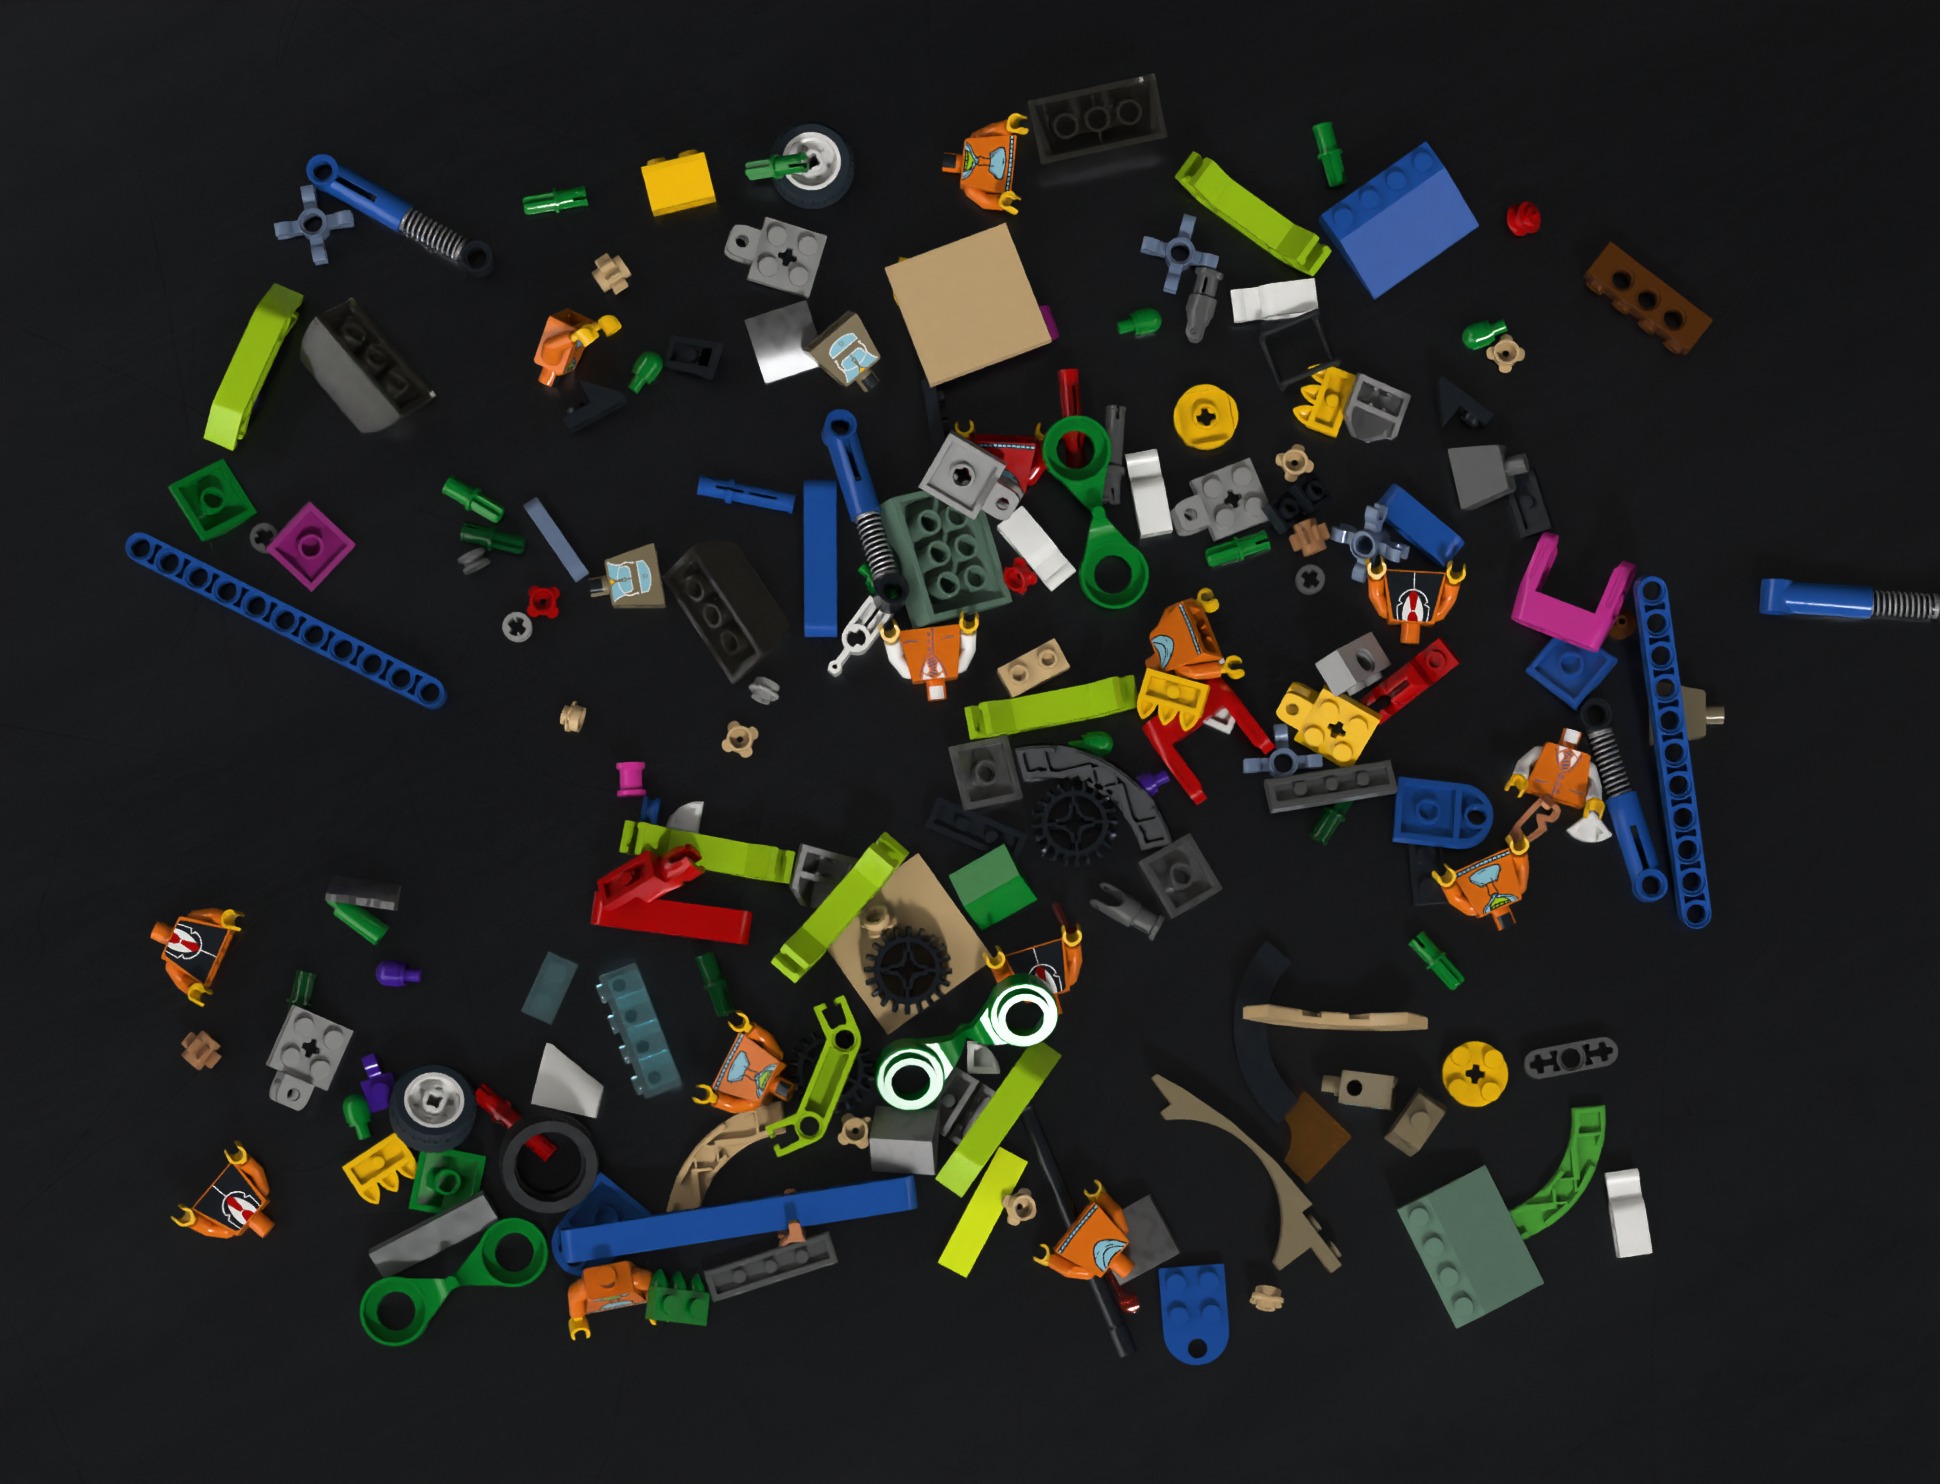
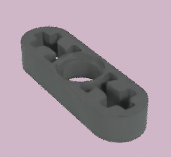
M1598 1037L1532 1050L1524 1057L1523 1069L1529 1077L1542 1079L1611 1065L1616 1060L1618 1048L1612 1039ZM1603 1042L1604 1047H1610L1611 1054L1606 1055V1061H1602L1600 1056L1589 1058L1590 1065H1585L1586 1054L1582 1045L1587 1044V1051L1597 1050L1599 1048L1598 1043ZM1568 1048L1576 1050L1580 1057L1579 1063L1573 1068L1566 1067L1561 1060L1563 1051ZM1550 1051H1556L1555 1063L1559 1071H1553L1554 1065L1542 1067L1541 1074H1538L1537 1069L1530 1068V1062L1535 1061V1055H1539L1541 1060L1551 1059Z

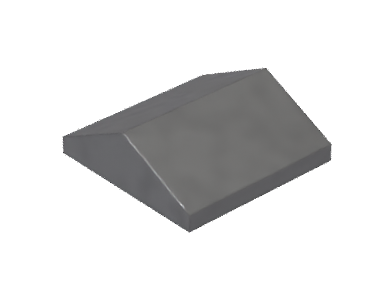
M1008 735L948 748L964 811L986 808L1023 798Z
M1190 833L1138 862L1171 918L1187 911L1223 889Z
M876 1106L869 1137L872 1171L937 1175L940 1109L922 1108L906 1111L895 1107Z

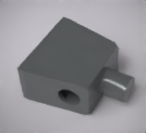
M1504 445L1448 449L1460 506L1464 510H1474L1516 490L1514 475L1529 472V462L1526 454L1522 453L1509 457L1508 449Z

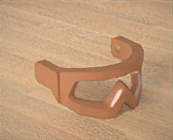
M1547 794L1542 795L1512 827L1508 835L1512 837L1514 844L1519 843L1522 839L1521 832L1523 831L1521 826L1540 806L1547 811L1552 808L1553 811L1551 815L1542 813L1536 815L1538 829L1526 836L1528 842L1535 840L1547 831L1546 821L1554 822L1558 819L1561 809Z
M787 1189L784 1191V1194L796 1193V1189ZM799 1220L788 1222L789 1231H778V1238H781L779 1247L786 1246L790 1242H807L805 1226L801 1227Z

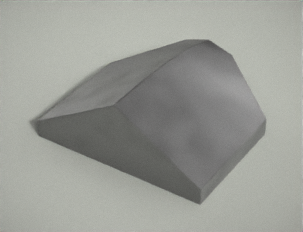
M1357 373L1342 413L1350 435L1365 442L1396 437L1411 395L1362 373Z
M800 843L789 887L800 905L817 909L852 870L859 859Z

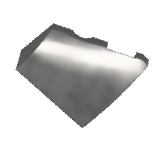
M336 875L329 884L325 901L398 911L401 885Z

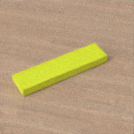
M1001 1147L998 1148L938 1261L939 1264L967 1278L1004 1208L1002 1206V1199L1005 1195H1011L1028 1163L1026 1160Z

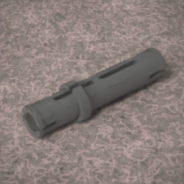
M1117 405L1106 406L1105 430L1111 442V458L1105 477L1102 497L1103 504L1109 502L1110 505H1117L1121 501V476L1125 475V468L1122 467L1126 407L1119 406V409H1117Z

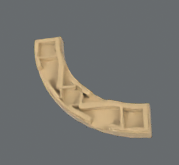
M1272 1004L1243 1007V1019L1283 1026L1348 1031L1428 1029V1018L1411 1012L1349 1015V1013L1326 1011L1314 1013Z
M783 1100L771 1102L768 1107L760 1105L755 1111L736 1114L706 1135L684 1162L675 1180L667 1212L702 1207L704 1197L712 1180L724 1164L748 1145L760 1139L770 1137L766 1131V1126L785 1119ZM786 1127L774 1130L775 1135L786 1133Z

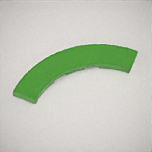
M1605 1105L1571 1108V1134L1564 1158L1557 1171L1548 1183L1533 1197L1508 1210L1523 1240L1556 1222L1573 1206L1586 1189L1595 1172L1604 1143L1606 1126Z

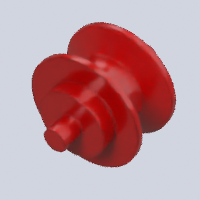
M1526 201L1521 205L1515 204L1509 208L1507 224L1515 235L1524 236L1526 233H1535L1539 229L1541 215L1532 202Z

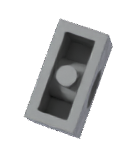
M1369 632L1336 649L1315 663L1334 697H1337L1346 691L1351 696L1366 686L1368 687L1384 677L1381 671L1389 667L1391 663L1373 633Z

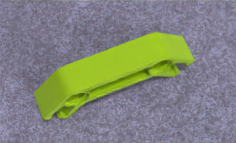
M1193 151L1175 175V178L1202 205L1288 266L1314 277L1332 252L1328 246L1318 243L1320 238L1315 233L1293 224L1232 180L1210 158L1202 159L1200 154Z
M274 283L259 302L213 400L204 439L233 451L237 446V439L244 437L252 408L285 336L298 320L299 313L295 310L302 304L304 295Z
M1127 675L1122 678H1118V676L1110 677L1085 685L1018 698L986 701L978 706L965 707L964 710L970 740L1012 735L1116 714L1137 708L1138 694L1134 675Z
M625 820L619 849L621 853L638 856L650 850L656 855L661 856L677 846L691 844L696 847L702 856V859L695 864L697 866L702 865L705 867V870L790 884L795 857L794 851L686 832L645 822L638 823Z
M884 832L876 843L873 842L852 870L803 926L784 943L780 952L772 959L771 963L791 981L796 983L826 953L868 905L910 852L887 832Z
M844 995L833 1000L835 1006L842 1005L846 1018V1024L831 1029L822 1012L827 1009L826 1004L823 1003L814 1007L827 1040L797 1114L765 1127L768 1136L772 1139L776 1137L774 1130L792 1124L795 1126L799 1140L781 1149L779 1144L774 1145L773 1147L778 1158L820 1140L826 1133L862 1041L860 1031ZM843 1030L850 1031L854 1035V1044L848 1049H841L836 1044V1036ZM811 1116L818 1120L819 1130L816 1134L807 1136L801 1131L800 1126L803 1119Z
M1044 1042L1028 1046L935 1179L962 1198L1062 1055Z

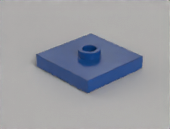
M1552 637L1527 667L1526 673L1574 710L1578 711L1617 664L1618 660L1602 647L1596 653Z

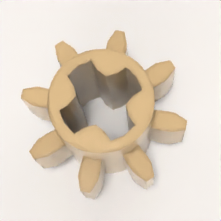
M606 253L594 261L598 268L591 273L604 293L612 288L614 293L618 294L628 287L625 279L631 276V273L619 255L611 259Z

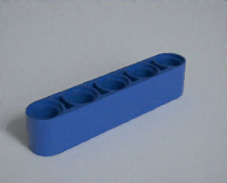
M836 479L804 480L805 637H837Z

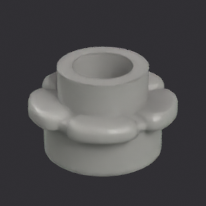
M758 676L754 683L749 685V689L753 693L751 697L759 703L768 705L770 701L779 699L777 693L780 686L768 678Z

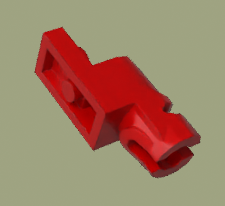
M1441 636L1361 698L1360 703L1369 707L1383 696H1390V703L1378 712L1382 715L1378 725H1381L1462 661Z
M691 844L677 846L661 856L656 855L650 850L643 852L597 880L603 908L612 912L635 897L652 903L666 893L683 886L684 881H692L705 873V867L695 864L702 859L700 852Z

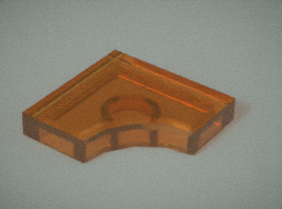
M1304 1091L1298 1097L1300 1101L1284 1118L1290 1128L1291 1143L1283 1162L1307 1184L1352 1136Z

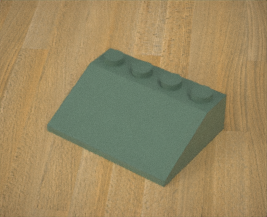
M924 490L892 497L880 504L882 512L878 517L881 518L879 521L882 523L881 527L884 528L883 533H886L884 537L887 538L888 549H891L889 553L893 555L891 558L894 560L893 565H896L895 570L898 571L897 573H900L909 584L910 591L905 605L913 629L926 628L959 619L962 611H964L965 617L975 614V612H982L1013 602L1009 588L1004 581L1003 568L985 511L980 510L976 519L973 520Z
M1486 1165L1397 1208L1456 1329L1544 1284Z

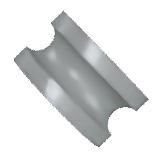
M520 612L508 614L502 624L505 636L513 642L527 640L533 631L530 619ZM518 619L524 620L522 625L526 629L522 635L517 632V636L511 635L513 629L509 626L512 620L518 622Z

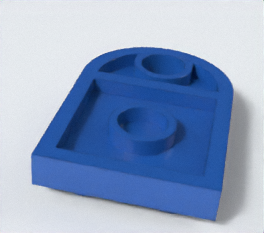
M1398 777L1392 842L1467 849L1478 845L1488 835L1493 822V809L1487 796L1476 787L1462 783ZM1472 811H1478L1483 814L1485 822L1480 825L1472 824L1468 820L1467 814Z
M600 1172L589 1194L568 1211L554 1230L552 1252L555 1260L568 1273L581 1277L583 1270L586 1268L611 1264L617 1256L583 1261L578 1266L564 1263L559 1230L651 1215L652 1212L604 1173Z
M1224 1264L1158 1268L1163 1337L1168 1350L1178 1360L1191 1365H1202L1215 1360L1224 1351L1229 1339ZM1193 1339H1202L1206 1343V1353L1200 1358L1192 1357L1188 1352V1345Z

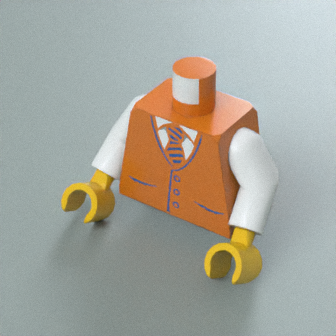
M962 611L959 624L899 631L895 619H892L894 627L890 631H884L882 624L879 623L878 629L881 637L884 639L888 659L903 678L911 679L913 684L926 683L928 701L947 699L945 681L957 680L958 674L967 670L975 654L979 613L975 612V620L972 622L964 620V611Z
M1563 728L1559 744L1546 742L1543 746H1534L1521 757L1515 766L1512 776L1504 787V790L1508 791L1510 786H1516L1519 789L1517 796L1521 798L1524 792L1538 797L1547 794L1555 802L1581 809L1585 805L1584 818H1588L1589 811L1593 810L1598 813V820H1601L1605 809V803L1602 801V785L1597 767L1590 761L1591 755L1577 751L1582 733L1568 728Z

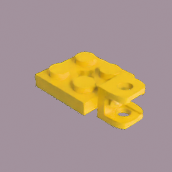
M1293 682L1290 685L1276 711L1277 716L1282 721L1298 730L1293 740L1318 754H1322L1323 757L1341 767L1353 766L1382 718V715L1343 693L1334 697L1327 684L1324 685L1319 693L1299 682ZM1338 721L1343 723L1342 729L1345 733L1335 734L1332 732L1329 724L1335 725Z

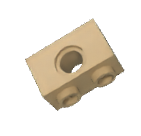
M1055 638L998 668L997 674L1012 699L1021 697L1069 671L1070 665Z

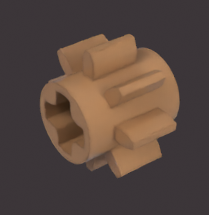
M1311 518L1293 526L1295 534L1290 535L1289 539L1294 552L1302 550L1304 557L1327 548L1325 540L1330 539L1329 537L1331 536L1325 522L1318 525L1316 518Z
M204 1030L198 1036L194 1032H190L181 1042L186 1048L181 1056L199 1071L204 1065L212 1069L221 1058L216 1052L221 1047V1044Z

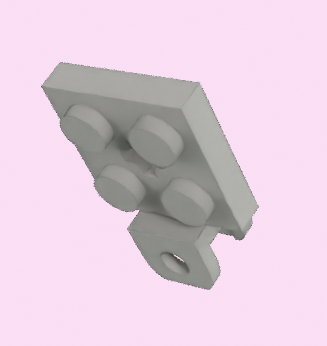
M765 217L761 230L746 225H735L729 233L724 254L734 261L751 265L746 280L808 299L827 236ZM736 240H743L746 246L739 247L736 244ZM786 249L791 250L792 256L796 257V261L790 262L788 266L782 265L783 259L778 257L779 252L784 253Z
M953 430L949 433L919 485V488L973 520L976 519L980 510L997 519L1008 520L1024 495L1023 489L1018 484L1001 475L1008 464L1007 462ZM965 467L969 470V475L972 479L971 481L965 479L961 483L957 480L959 475L955 472V469L962 470ZM1002 497L1006 498L1009 501V503L1004 502L1002 500Z
M1250 458L1191 480L1189 485L1194 496L1182 500L1170 511L1171 521L1179 536H1189L1208 528L1214 542L1269 521L1261 510L1268 503V499ZM1227 492H1232L1234 495L1239 496L1240 500L1237 502V508H1233L1232 504H1225L1224 499L1228 497ZM1184 514H1188L1191 517V521L1187 520Z
M292 1005L266 1062L267 1066L278 1070L270 1087V1099L300 1111L307 1104L315 1086L327 1091L353 1030ZM314 1039L317 1051L306 1057V1050L302 1048L304 1042L310 1043ZM292 1089V1094L287 1097L288 1091Z

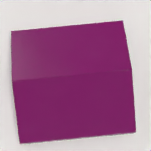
M308 501L265 549L312 592L356 544Z

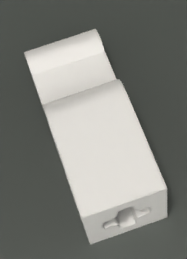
M1315 278L1230 290L1234 323L1294 318L1311 310L1319 309Z
M1157 449L1125 454L1140 539L1172 533L1173 526Z
M1023 506L1014 511L1008 520L1002 521L997 526L999 533L1016 553L1026 560V564L1031 567L1051 592L1076 572L1071 563L1063 556L1054 542Z
M870 595L842 633L844 650L828 666V672L834 677L842 673V666L850 655L859 656L865 654L880 635L879 623L882 624L884 630L893 618V614H886L877 609ZM859 632L863 633L866 640L862 646L856 644L852 647L848 644L847 639L851 633L855 636Z
M1638 1168L1604 1173L1616 1257L1623 1258L1653 1253Z

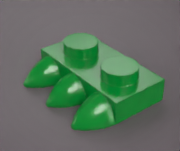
M658 1269L650 1280L645 1319L706 1326L710 1293H705L704 1283L700 1275L696 1273L686 1286L683 1275L680 1271H677L672 1276L668 1285L663 1270Z

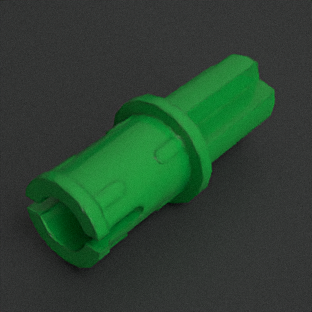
M1324 122L1313 126L1312 131L1314 132L1320 153L1317 157L1318 160H1322L1329 186L1338 187L1347 183V177L1340 156L1343 151L1341 148H1338L1332 122Z
M805 152L785 156L772 154L770 158L748 161L745 174L750 180L774 177L777 180L782 179L784 175L807 173L809 161L801 163V160L808 159V156Z
M585 185L556 191V188H552V192L523 197L524 212L527 215L555 210L556 213H560L559 210L588 206Z
M454 475L450 476L443 486V494L463 504L465 510L470 511L472 509L493 523H498L505 512L502 505L482 494L480 488L474 489Z
M1263 529L1241 538L1233 536L1232 541L1207 548L1205 550L1206 561L1210 567H1214L1236 559L1243 561L1245 556L1269 550V541L1256 543L1267 539V533Z
M1424 930L1416 937L1425 947L1416 938L1408 944L1428 965L1426 967L1427 970L1432 969L1450 990L1456 989L1465 980L1464 975L1445 956L1447 952H1442L1426 935Z

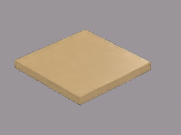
M1006 223L885 267L886 275L930 388L1052 342Z
M919 853L898 867L888 882L828 949V952L887 1035L917 1015L918 1011L916 1004L910 1005V1015H905V1005L899 1004L898 1011L894 1013L892 1012L894 1001L889 1000L887 1005L882 1007L880 1002L885 995L881 993L875 998L872 997V991L878 988L877 983L871 986L866 985L865 981L867 979L875 978L874 973L864 972V967H874L875 962L867 960L866 955H878L879 952L872 947L874 942L878 943L881 947L886 945L881 936L870 938L868 930L861 927L860 920L867 908L873 905L887 906L890 916L896 917V926L889 928L886 932L890 941L895 939L894 928L899 929L900 936L902 937L906 936V927L911 926L912 936L917 937L919 929L923 928L925 929L923 940L927 941L929 936L934 934L936 935V940L931 945L934 948L941 943L945 945V949L938 954L940 957L950 955L951 960L942 963V968H952V974H942V979L950 982L949 987L939 985L937 988L944 995L987 965L982 955L984 951L988 958H993ZM904 944L892 948L884 957L881 965L899 963L903 958ZM914 944L915 961L921 965L936 966L931 954L923 947ZM910 953L907 954L905 967L891 969V971H899L900 976L904 974L903 978L907 980V988H909V979H911L913 973L926 971L918 970L917 966L912 967L913 962H910ZM881 975L887 989L893 994L903 997L901 979L897 976ZM935 976L917 978L913 984V997L927 991L932 985ZM933 994L931 999L935 1002L939 997ZM926 1000L921 1002L923 1010L929 1006Z

